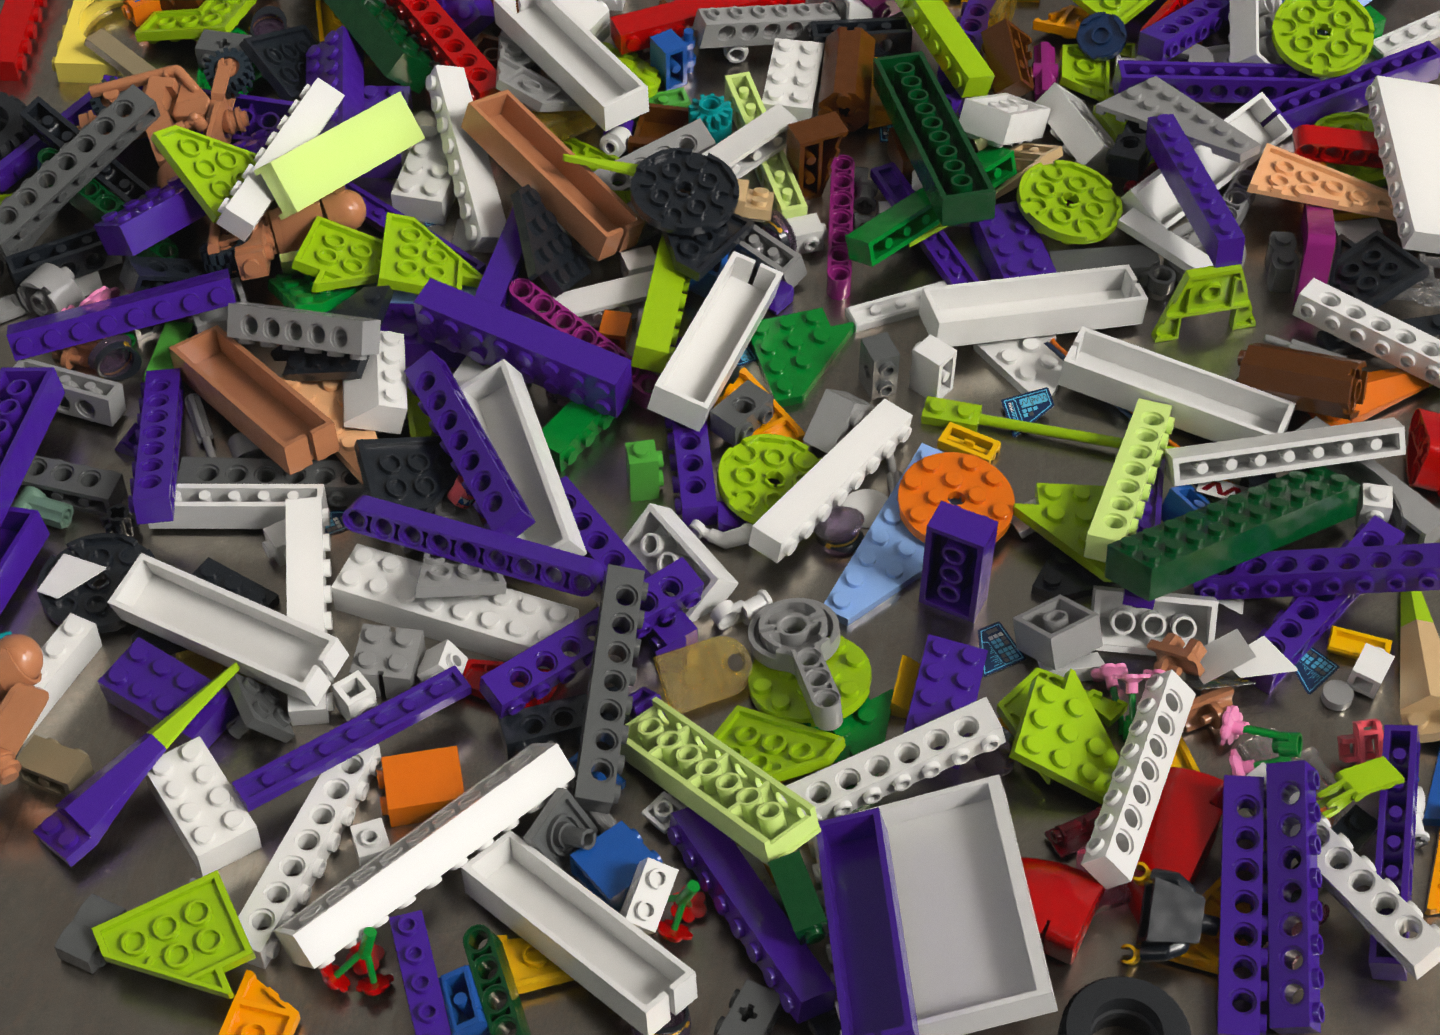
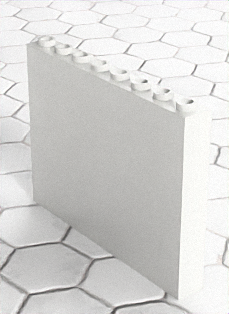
M1377 75L1372 84L1367 87L1365 99L1368 101L1370 109V119L1373 122L1374 137L1377 139L1379 157L1384 168L1383 174L1387 180L1388 195L1391 197L1393 205V216L1396 218L1398 236L1401 239L1403 249L1440 254V85Z
M1000 775L874 807H879L888 830L919 1035H965L1058 1011L1012 817ZM814 836L808 841L812 857L817 859V863L812 864V869L817 884L821 883V890H817V895L826 913L817 837ZM827 944L826 952L828 960L832 965L831 945ZM831 972V981L836 987L834 972ZM837 1000V1001H835V1007H836V1011H837L838 1018H839V1020H840L838 1000Z

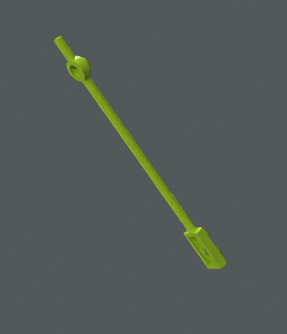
M927 396L921 416V424L946 428L949 422H952L977 432L978 425L1117 449H1120L1123 438L986 415L982 414V405ZM1167 446V449H1169V448H1177V447Z

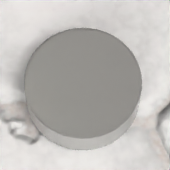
M1342 680L1328 681L1321 693L1323 704L1334 711H1343L1349 708L1354 697L1352 687Z

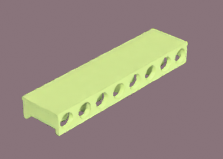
M398 92L254 170L256 176L262 175L282 211V214L278 216L283 220L425 139V136L401 92Z
M658 697L652 699V707L625 724L629 726V733L626 745L621 744L620 754L625 755V761L768 865V862L794 852L821 832L815 806Z

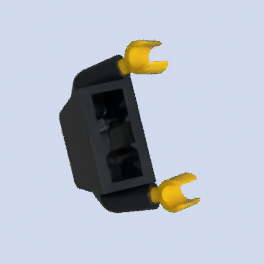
M1137 863L1136 869L1145 871L1142 877L1133 876L1132 878L1136 885L1144 886L1136 944L1142 946L1138 949L1131 944H1123L1120 949H1132L1134 954L1132 959L1121 960V962L1133 966L1140 959L1143 962L1168 961L1186 954L1189 947L1199 944L1201 933L1211 936L1217 935L1220 926L1219 917L1204 914L1205 897L1197 894L1196 888L1181 873L1154 868L1151 871L1145 863Z

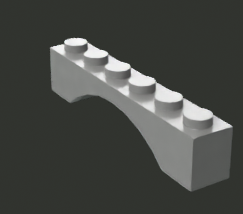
M1315 416L1295 431L1330 425ZM1375 459L1326 465L1327 469L1337 474H1344L1361 486L1363 483L1393 486V509L1390 516L1395 528L1405 533L1403 541L1407 544L1434 543L1440 539V509L1436 508L1417 491L1411 489L1398 479L1396 475L1377 463Z

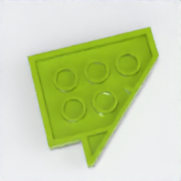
M177 125L153 132L150 138L213 223H216L221 216V213L217 210L226 197L230 200L233 196L230 195V192L238 180L242 183L245 179L242 178V175L250 163L254 166L256 165V162L253 161L257 155L256 153Z
M387 212L377 286L389 285L392 290L419 295L428 280L432 278L459 290H462V285L478 288L483 275L417 219Z
M317 215L293 260L292 269L300 271L305 275L316 277L311 289L314 293L378 283L383 240Z
M1070 669L1065 673L1061 688L1039 676H1036L1031 681L1009 757L1103 805V798L1108 791L1112 780V773L1116 769L1120 757L1076 672Z
M739 705L733 709L713 734L715 738L779 782L831 766L846 747L843 736Z

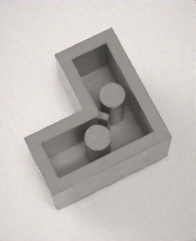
M826 389L803 437V441L828 453L875 406L846 391Z

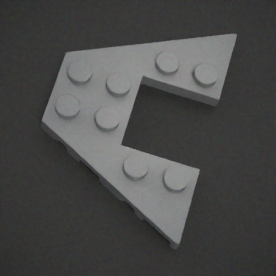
M501 30L498 40L497 90L504 91L508 89L532 111L583 110L559 85L529 70L537 64Z

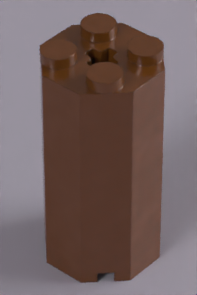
M839 27L829 34L825 41L818 116L836 111L849 130L848 134L857 131L867 124L870 115L875 39L860 27H854V30H847V27Z
M1262 343L1249 344L1247 350H1240L1237 363L1240 366L1239 377L1235 380L1236 382L1295 402L1294 410L1349 420L1358 416L1360 411L1354 409L1356 404H1363L1368 382V371L1362 370L1363 367L1367 366L1366 361Z

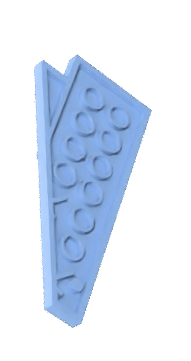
M921 443L824 602L825 605L835 612L839 623L846 626L850 625L921 577L925 543L917 539L903 524L899 515L898 489L905 472L914 463L927 456L945 452ZM961 497L949 500L953 505L963 504Z

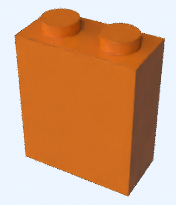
M457 745L381 757L383 770H377L379 790L385 789L386 796L380 797L382 816L389 815L391 827L423 823L464 793Z

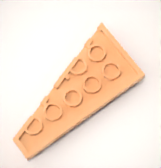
M1269 143L1266 144L1246 191L1396 221V218L1393 216V205L1391 197L1388 195V190Z
M282 377L286 383L335 423L340 451L334 454L359 482L364 484L354 445L356 440L378 438L376 432L372 430L343 427L342 380L291 381L285 380Z

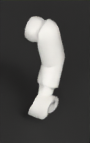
M697 519L693 520L689 525L691 528H694L692 532L699 540L704 537L708 542L724 549L748 544L752 530V524L745 523L741 527L725 532L714 528H706Z

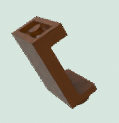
M649 103V112L639 116L634 136H629L628 154L687 125L688 108Z

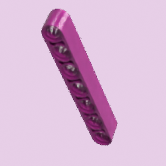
M842 154L834 157L831 164L832 172L830 178L826 292L833 300H844L850 296L852 260L849 259L845 236L853 231L855 162L852 157Z
M518 278L511 282L509 286V306L513 312L628 358L632 362V356L530 280ZM631 366L633 394L630 399L640 407L647 409L652 392L648 393L644 390L653 391L659 377L652 371Z

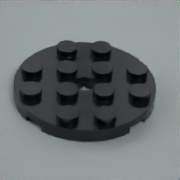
M670 148L648 156L636 167V172L631 179L630 197L636 212L649 225L671 234L696 236L721 227L733 216L738 205L739 184L732 169L720 158L710 153L707 156L694 153L693 148ZM684 189V190H686V191H691V192H690V195L688 196L687 193H681V192L678 191V190Z
M97 533L86 535L67 543L66 549L57 556L51 555L39 574L37 589L63 554L106 567V570L58 599L38 592L44 612L55 624L60 626L68 615L72 613L95 623L99 634L118 631L130 624L121 620L107 602L141 553L154 559L156 558L150 549L147 550L138 544L135 538L117 533ZM97 580H106L103 585L99 586V589L93 586Z

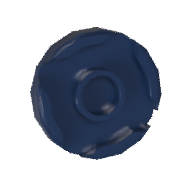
M1097 12L1089 15L1081 22L1076 39L1079 49L1085 57L1094 61H1106L1121 53L1126 45L1127 32L1124 22L1118 16L1106 14V12Z

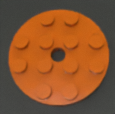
M958 452L933 454L914 463L902 477L897 495L899 515L903 524L909 532L923 543H925L927 525L941 500L950 503V499H959L960 497L963 504H958V506L998 521L996 543L1010 527L1014 514L1015 498L1010 483L996 467L976 455Z

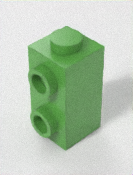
M654 439L625 443L626 481L631 502L659 499V487L664 486L662 469H659L664 467L662 450L656 451Z

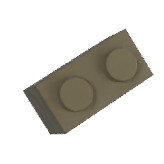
M35 734L16 758L22 765L18 776L19 781L61 798H65L94 774L89 755L79 748L71 749L63 746L53 738L48 737L45 739Z

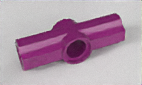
M1040 42L1037 46L1033 47L1032 68L1035 102L1054 82H1058V63H1055V47L1051 46L1049 42Z

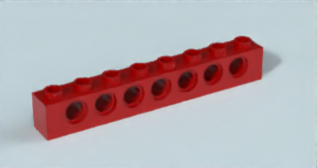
M385 0L387 5L396 11L398 18L407 24L411 34H415L419 38L422 47L430 51L435 62H439L444 66L464 67L473 101L501 92L496 89L497 70L436 0Z

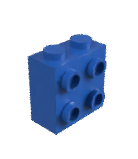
M622 820L597 836L596 843L592 849L585 850L579 848L570 854L571 873L584 887L617 912L622 909L639 862L648 857L661 863L663 861L655 850L650 851L644 845L638 831L634 828L630 829Z

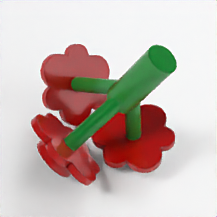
M690 880L682 887L680 892L669 895L667 902L674 903L670 909L674 920L665 919L663 922L660 921L657 927L658 933L664 939L674 943H678L682 939L691 940L693 934L688 931L689 928L680 924L681 918L686 923H692L695 918H702L706 915L707 907L704 904L706 896L703 892H698L700 885L697 881Z
M366 927L364 929L361 941L348 949L350 953L347 954L346 962L340 968L330 963L320 969L322 979L330 989H339L343 993L348 991L350 981L344 973L351 966H353V971L357 975L362 976L368 972L369 977L359 980L358 986H356L357 992H364L368 996L383 993L390 986V983L394 981V977L391 974L375 973L379 969V961L383 959L385 954L382 946L375 945L377 935L375 928Z

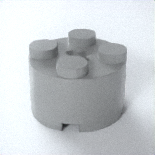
M50 263L42 264L23 280L17 292L26 310L30 314L35 311L39 316L60 312L63 308H68L69 305L78 307L85 299L84 294L74 282L75 276L73 272L67 267L59 268Z

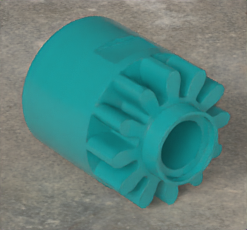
M714 93L706 96L701 94L700 100L692 99V105L688 106V124L701 118L716 144L732 134L733 109L731 108L730 101L724 102V96L718 97Z

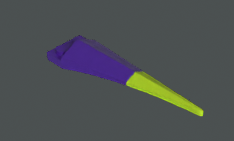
M235 662L57 803L55 806L58 810L33 830L36 837L70 867L74 866L97 846L130 796L174 740L203 707L239 671L238 663Z

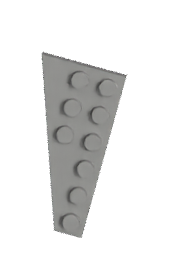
M1157 76L1149 78L1096 104V113L1105 115L1107 112L1116 115V120L1126 122L1130 120L1139 123V128L1147 130L1148 117L1159 116L1160 114H1174L1192 147L1196 148L1202 145L1211 148V153L1238 163L1260 153L1261 144Z
M446 495L435 509V515L483 528L473 505H470L467 509L460 508L454 505ZM424 553L423 564L416 585L415 598H462L464 596L476 595L491 597L498 594H506L507 583L503 574Z

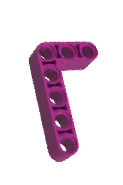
M1304 204L1301 220L1303 255L1293 307H1295L1299 293L1313 278L1325 284L1328 282L1336 242L1332 208Z

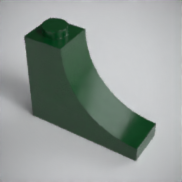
M797 850L768 862L800 945L805 943L815 944L823 940L829 934L827 918L800 851Z

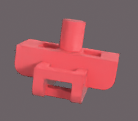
M1376 718L1352 721L1353 734L1337 736L1339 760L1342 762H1355L1358 765L1366 762L1367 759L1382 757L1384 730H1382L1381 721ZM1365 727H1371L1369 730H1364ZM1372 739H1374L1375 750H1373ZM1351 743L1353 744V753H1350Z

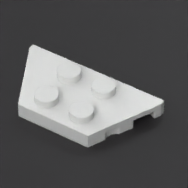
M1037 337L973 344V350L1021 394L1045 387L1049 388L1051 396H1054L1057 392L1063 360Z

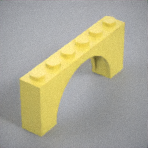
M72 0V8L68 9L67 23L62 28V39L57 43L56 57L52 58V70L57 73L58 81L102 83L101 80H103L104 75L121 76V72L84 45L86 39L84 32L88 25L99 15L123 6V0Z

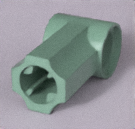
M25 486L11 506L38 510L46 525L59 529H67L74 513L71 504L48 498L41 490L33 486Z

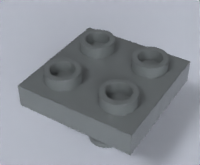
M237 673L226 683L239 711V714L226 724V727L229 728V733L233 737L240 739L249 729L256 730L284 743H287L295 736L290 725L291 719L283 710L279 702L280 695L273 687H266L257 683L251 677H244Z
M558 787L523 839L528 845L535 848L567 874H570V854L579 848L585 850L592 849L596 843V834L599 829L567 789Z

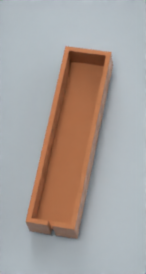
M508 89L468 103L461 127L522 187L529 184L531 188H534L539 193L545 208L554 214L557 222L597 261L614 255L616 251L622 252L636 246L645 221L588 166L562 161L563 154H575Z
M218 325L169 347L174 369H181L183 382L289 475L300 472L312 465V460L314 459L320 461L340 451L335 423L234 338L227 337V332Z

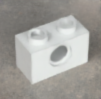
M649 857L640 861L620 914L647 935L656 933L679 870Z

